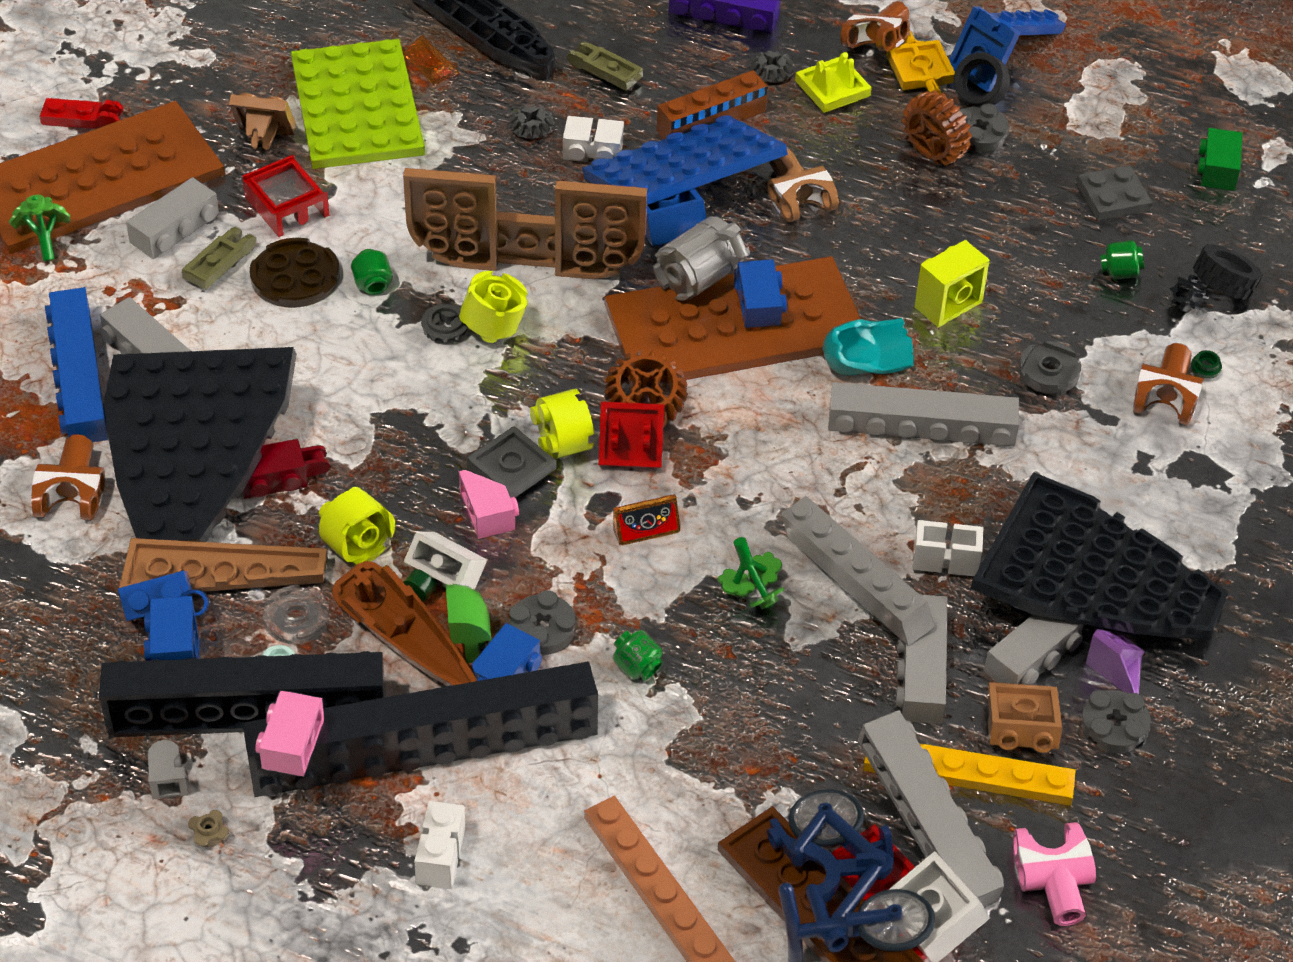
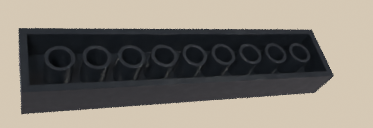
M587 661L323 708L324 721L304 777L262 769L260 754L256 753V741L259 733L266 730L268 725L266 719L242 723L255 798L275 796L282 792L298 789L308 790L315 786L331 783L341 784L364 777H379L386 773L402 770L412 771L419 767L435 764L445 765L468 758H483L490 754L506 751L516 752L523 748L539 745L549 746L566 740L586 739L589 736L598 735V691L590 663Z

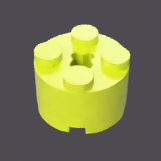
M483 271L473 276L459 314L460 321L479 334L482 340L488 343H494L498 339L514 335L518 330L528 303L526 298L527 290L520 281L505 273L502 274V277L492 275L493 271Z
M577 389L538 398L536 406L530 407L531 420L534 425H538L541 436L538 438V446L554 459L591 450L594 442L588 444V436L594 435L591 415L585 400L578 401L575 396L580 394Z
M352 487L349 491L340 494L332 502L324 503L319 510V517L321 518L319 523L320 538L348 563L353 562L357 565L361 562L375 560L386 549L383 544L387 537L392 538L395 532L394 516L359 487Z

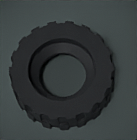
M1215 244L1205 245L1193 265L1194 273L1204 283L1225 295L1237 299H1250L1263 276V273L1252 261H1249L1246 257L1233 250Z

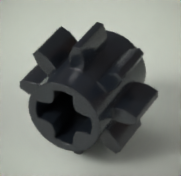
M1190 274L1188 280L1178 277V283L1170 288L1174 297L1171 303L1181 305L1180 310L1184 312H1189L1191 307L1201 310V304L1209 299L1205 291L1208 285L1198 282L1199 279L1195 275Z

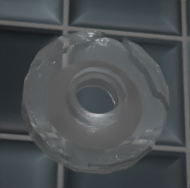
M290 585L277 590L268 597L262 617L267 633L275 640L286 644H303L315 640L325 631L329 624L330 611L325 596L318 590L311 587L305 589L299 588V585ZM295 610L304 612V614L298 618H292L288 616L290 612Z

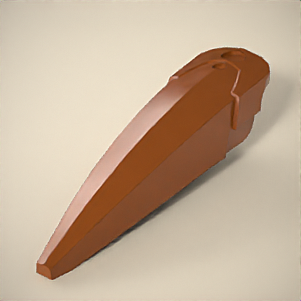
M361 562L334 583L332 596L337 605L357 624L362 623L382 642L424 673L446 686L477 681L466 661L441 625L409 585L406 586L388 565L381 567L375 562Z

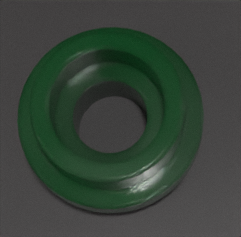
M1203 350L1193 357L1191 369L1199 377L1214 378L1220 374L1222 363L1220 357L1215 352Z

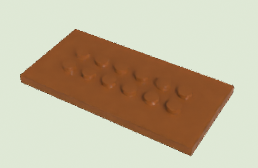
M173 101L0 163V240L10 255L40 244L38 236L27 224L21 225L17 229H14L9 224L14 210L32 195H42L44 198L50 197L52 203L64 207L66 212L71 215L69 223L55 222L50 234L51 239L159 200L192 177L200 183H205L224 176L225 168L178 102ZM34 215L32 221L38 226L36 215ZM43 216V220H44V224H45V228H46V226H47V224H48V221H49V218L46 217V216Z
M833 256L775 266L776 271H781L782 275L780 294H785L787 300V312L782 313L781 325L744 327L739 295L735 290L734 273L726 275L692 299L688 298L684 301L675 299L678 294L670 289V287L663 289L662 286L605 296L604 301L624 359L628 352L636 357L640 349L644 355H649L653 350L655 357L658 358L665 354L667 363L675 360L677 364L676 369H683V379L686 380L824 355L822 345L827 333L836 326L861 318Z

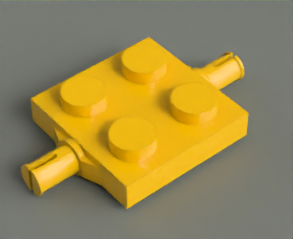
M910 30L904 44L886 53L902 90L925 87L928 92L935 90L938 94H941L939 85L954 83L955 71L939 40L917 41Z

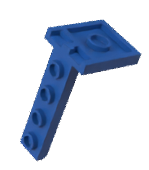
M973 6L949 61L955 71L959 63L968 55L984 52L998 58L1006 65L1019 35L1060 34L1063 32L1066 24L1058 19V14L1047 9L1044 12L1030 10V12L1020 10L1008 12L1002 10L1001 13H989L979 6ZM980 64L971 71L968 80L986 92H990L996 83L997 75L992 66Z

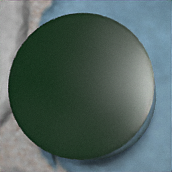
M414 569L403 581L406 586L409 585L422 602H425L437 588L433 578L420 569Z

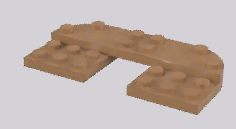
M405 168L404 170L405 214L408 232L418 247L424 245L429 251L433 252L432 258L451 266L496 271L498 263L555 268V276L600 279L619 274L620 268L627 264L633 265L639 259L644 248L647 229V188L556 181L555 216L497 212L496 175Z

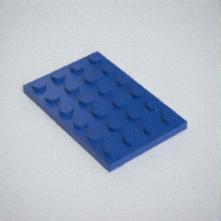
M726 115L716 118V122L709 125H694L691 127L690 132L684 134L679 132L671 133L666 136V139L661 141L645 142L638 149L622 150L613 159H596L592 161V165L583 167L582 171L584 179L593 184L647 188L648 205L786 156L788 152L785 143L746 125L744 122L732 118V116Z

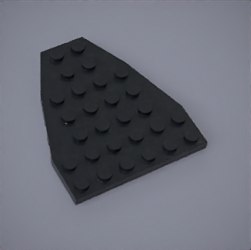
M294 347L113 354L103 411L117 488L136 538L194 542L208 541L214 527L220 524L226 516L224 509L233 496L238 498L245 489L262 457L260 450L267 438L271 439L275 433L273 426L280 414L284 415L289 406L297 356Z
M1035 472L1032 473L974 576L970 589L987 597H992L1033 615L1133 634L1209 641L1229 594L1220 585L1212 582L1200 569L1195 571L1189 570L1181 563L1184 556L1143 528L1132 530L1125 524V516L1119 512L1111 516L1099 508L1101 501L1096 497Z

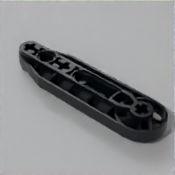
M413 0L492 59L518 68L536 80H547L552 77L555 68L553 48L546 43L531 22L500 0Z

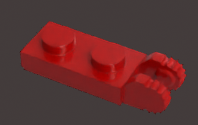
M46 98L39 117L42 125L97 129L119 121V116L123 113L124 107L115 100L94 102Z

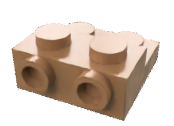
M989 682L987 695L990 745H999L1005 750H1012L1016 747H1030L1042 753L1048 752L1051 749L1059 750L1062 721L1057 687Z

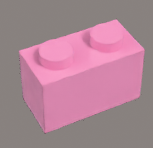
M280 690L276 704L271 703L268 708L266 718L268 725L266 730L259 733L256 741V753L260 754L262 769L304 777L324 721L322 698Z

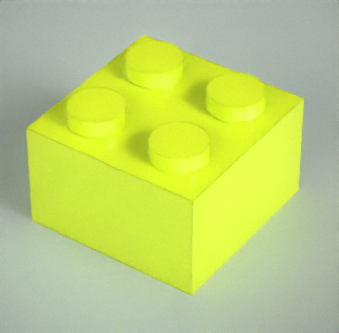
M967 240L948 247L944 252L933 258L926 259L920 265L914 307L939 328L983 302L990 260Z

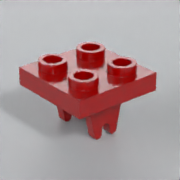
M601 402L598 465L662 468L664 404Z

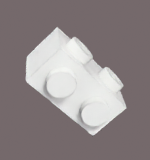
M416 532L404 562L443 582L445 588L446 585L460 584L475 589L487 559L435 532Z

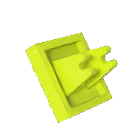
M847 52L841 53L840 57L826 62L823 60L818 61L815 66L800 70L795 74L797 84L823 113L871 96L872 87L854 69V60L852 58L848 59Z

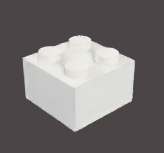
M935 851L889 889L915 892L931 904L935 913L934 929L930 936L917 946L930 962H939L990 919L978 898ZM899 896L880 900L885 908L892 904L902 907L903 914L899 920L903 922L904 932L911 940L918 937L924 931L928 919L925 909L919 903Z

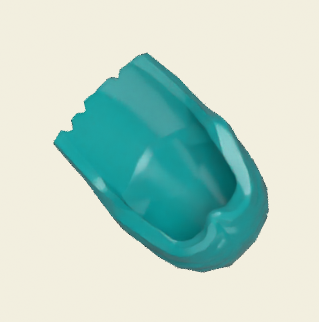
M903 318L885 321H866L863 319L849 321L832 328L827 333L822 345L824 357L829 367L841 375L887 374L914 366L912 339L907 336V329L903 328L905 325Z

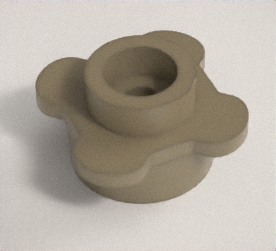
M212 810L209 814L201 817L194 816L190 818L188 826L189 829L194 831V843L196 845L213 847L227 838L229 830L223 826V814L220 811Z

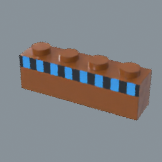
M752 70L657 105L656 131L663 139H666V136L671 133L679 132L684 134L690 132L691 127L694 125L715 123V119L720 116H732V118L742 121L766 112L768 85Z

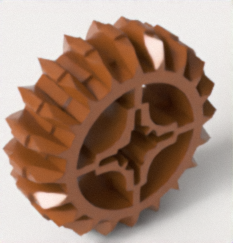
M935 90L920 93L911 99L903 111L904 118L901 121L906 126L903 131L909 136L907 141L912 142L914 149H917L927 159L934 160L935 164L942 162L946 166L963 157L971 146L969 140L972 138V134L968 131L971 125L965 121L967 116L963 115L960 111L961 106L957 107L954 104L953 98L947 99L945 93L938 94Z
M640 349L636 357L628 352L625 360L618 358L615 362V367H610L608 376L604 381V398L608 402L664 404L665 426L667 420L673 422L676 419L677 413H681L683 410L684 402L687 400L688 395L687 380L683 379V369H676L677 364L675 360L667 363L665 354L658 358L655 357L653 350L649 355H644ZM624 382L629 385V390L631 391L628 396L625 395L621 387ZM663 384L667 386L670 392L667 398L663 395V390L661 389Z

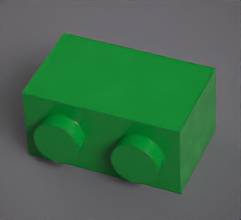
M1208 128L1206 139H1200L1198 155L1203 156L1199 157L1197 174H1201V186L1235 191L1241 169L1242 132Z

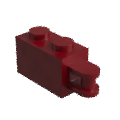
M298 439L263 445L260 450L262 457L243 490L244 499L263 497L268 494L294 491L299 488L308 487L307 477L324 474L330 469V463L325 459L327 456L326 448L321 445L300 448Z

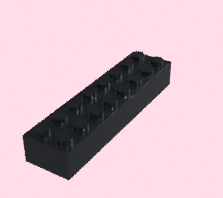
M363 651L360 653L339 654L330 652L313 655H258L255 657L154 659L150 661L102 663L99 700L108 738L244 732L242 723L267 718L268 708L271 703L276 704L280 690L322 698L323 708L386 697L383 652Z

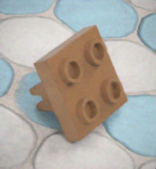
M249 93L231 94L229 101L230 109L239 129H245L247 137L251 138V146L254 150L258 149L259 143H263L264 151H268L276 133L295 135L297 125L287 101L276 96L259 98Z

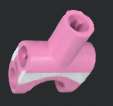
M1077 822L1066 823L1064 826L1065 844L1055 849L1039 845L1032 835H1029L1026 828L1015 829L1013 834V854L1015 870L1021 890L1045 889L1054 923L1059 926H1072L1084 920L1086 913L1077 885L1094 884L1096 881V867L1089 842L1080 824Z

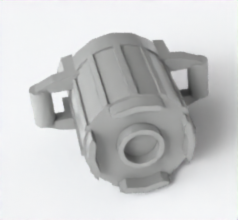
M710 216L660 248L658 253L655 254L658 258L657 263L653 265V269L662 288L670 287V289L678 294L675 297L677 300L692 299L737 269L738 262H743L744 258L750 255L749 247H745L740 234L737 233L741 230L736 223L728 224L719 217Z

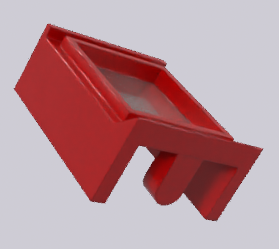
M294 155L242 175L245 198L278 237L284 235L282 218L294 213L295 220L300 225H304L309 219V206L314 205L324 218L330 216L328 193L323 192L298 164Z

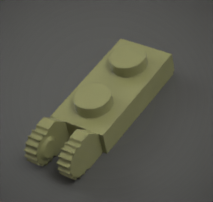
M585 41L578 45V50H571L567 54V60L570 65L575 66L579 70L583 68L625 91L643 77L642 67L600 46L597 47Z
M236 226L231 228L222 236H218L182 269V277L207 290L244 255L247 256L256 245V237L249 233L241 239L242 230Z

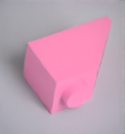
M467 470L459 471L460 494L477 538L480 539L515 530V516H519V508L516 498H510L506 486Z

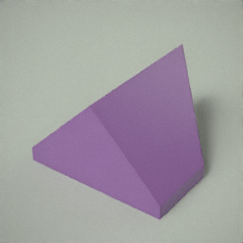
M1097 629L1092 637L1086 664L1120 690L1139 694L1141 657L1145 651L1119 632Z

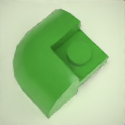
M460 584L446 585L450 639L453 644L464 643L466 663H473L479 656V649L485 648V641H491L490 618L487 606L481 594L471 587Z

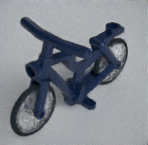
M826 789L814 791L801 797L791 808L788 817L791 831L797 839L787 835L776 818L770 820L767 836L773 849L782 847L795 867H801L807 861L812 860L819 863L826 872L823 883L819 885L810 884L806 887V895L816 922L800 924L792 885L786 882L782 883L779 887L788 942V962H803L802 939L818 937V939H823L831 952L843 950L847 946L849 938L862 937L867 943L881 950L904 951L918 946L930 936L935 925L934 910L924 897L909 890L891 889L878 892L863 902L858 912H854L876 880H883L892 873L894 869L892 834L887 825L879 827L880 840L870 843L859 833L864 821V811L860 803L853 796L839 790ZM840 844L855 858L837 860L822 847ZM858 875V881L830 917L825 903L832 900L840 886L841 876Z

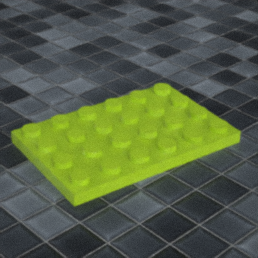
M386 39L383 41L291 51L292 66L312 169L425 155V145L400 39Z

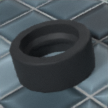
M976 52L968 55L959 63L955 70L954 86L957 94L962 100L974 106H982L986 103L995 105L1004 98L1009 89L1010 76L1008 68L1001 60L989 53ZM980 64L992 66L997 75L993 89L984 96L972 94L967 87L968 76Z

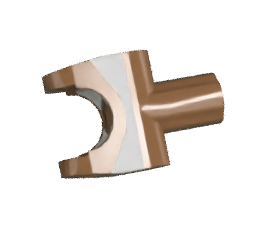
M788 149V155L769 161L777 177L767 181L768 195L776 210L787 222L799 220V205L802 203H815L828 212L838 209V193L831 176L824 166L804 170L792 151Z

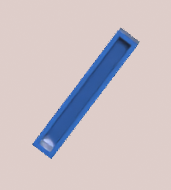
M86 287L49 292L50 305H45L47 323H53V326L47 327L50 345L56 346V348L50 349L53 367L58 366L59 369L53 370L55 388H61V392L56 393L58 411H64V415L58 416L61 434L68 433V438L71 435H83L92 442L108 440Z

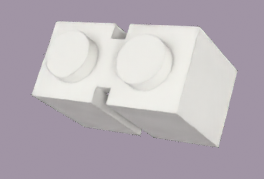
M568 116L563 135V160L588 162L589 158H594V160L601 158L613 159V157L617 156L618 152L622 151L624 121L598 119L595 139L592 142L593 135L590 134L593 118Z
M918 520L912 570L942 573V568H947L948 574L976 575L982 556L983 527L954 524L950 548L946 549V543L944 542L947 523Z
M429 801L422 827L423 834L420 836L414 860L416 885L452 890L458 856L460 855L465 833L464 805Z

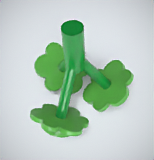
M32 195L14 210L9 224L14 229L27 224L39 238L43 261H50L55 259L50 237L55 222L69 223L71 215L66 212L64 207L52 203L50 197L44 198L42 195ZM34 215H36L38 226L32 221ZM43 216H46V217L49 218V221H48V224H47L46 228H45Z
M739 537L733 542L740 561L737 572L733 569H725L723 574L718 576L717 580L722 584V590L725 593L745 597L747 593L753 592L756 586L761 597L750 603V606L760 605L761 609L766 607L772 608L774 603L779 601L777 594L784 591V588H777L768 593L765 587L769 583L773 584L778 580L777 573L782 569V562L780 559L774 558L771 552H765L763 556L755 555L752 558L746 538ZM745 570L749 571L748 576L744 574Z

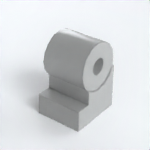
M170 740L155 742L148 751L149 784L153 800L188 796L185 767H182L178 746Z

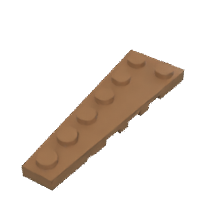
M131 538L119 588L183 570L188 572L192 590L202 592L324 583L328 553L327 549Z

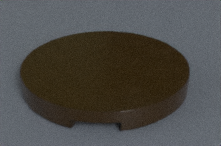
M286 238L270 243L266 246V250L260 253L256 259L252 260L249 271L252 288L260 298L270 304L288 308L304 307L320 302L334 291L340 278L339 261L335 253L329 247L325 248L310 242L308 238Z

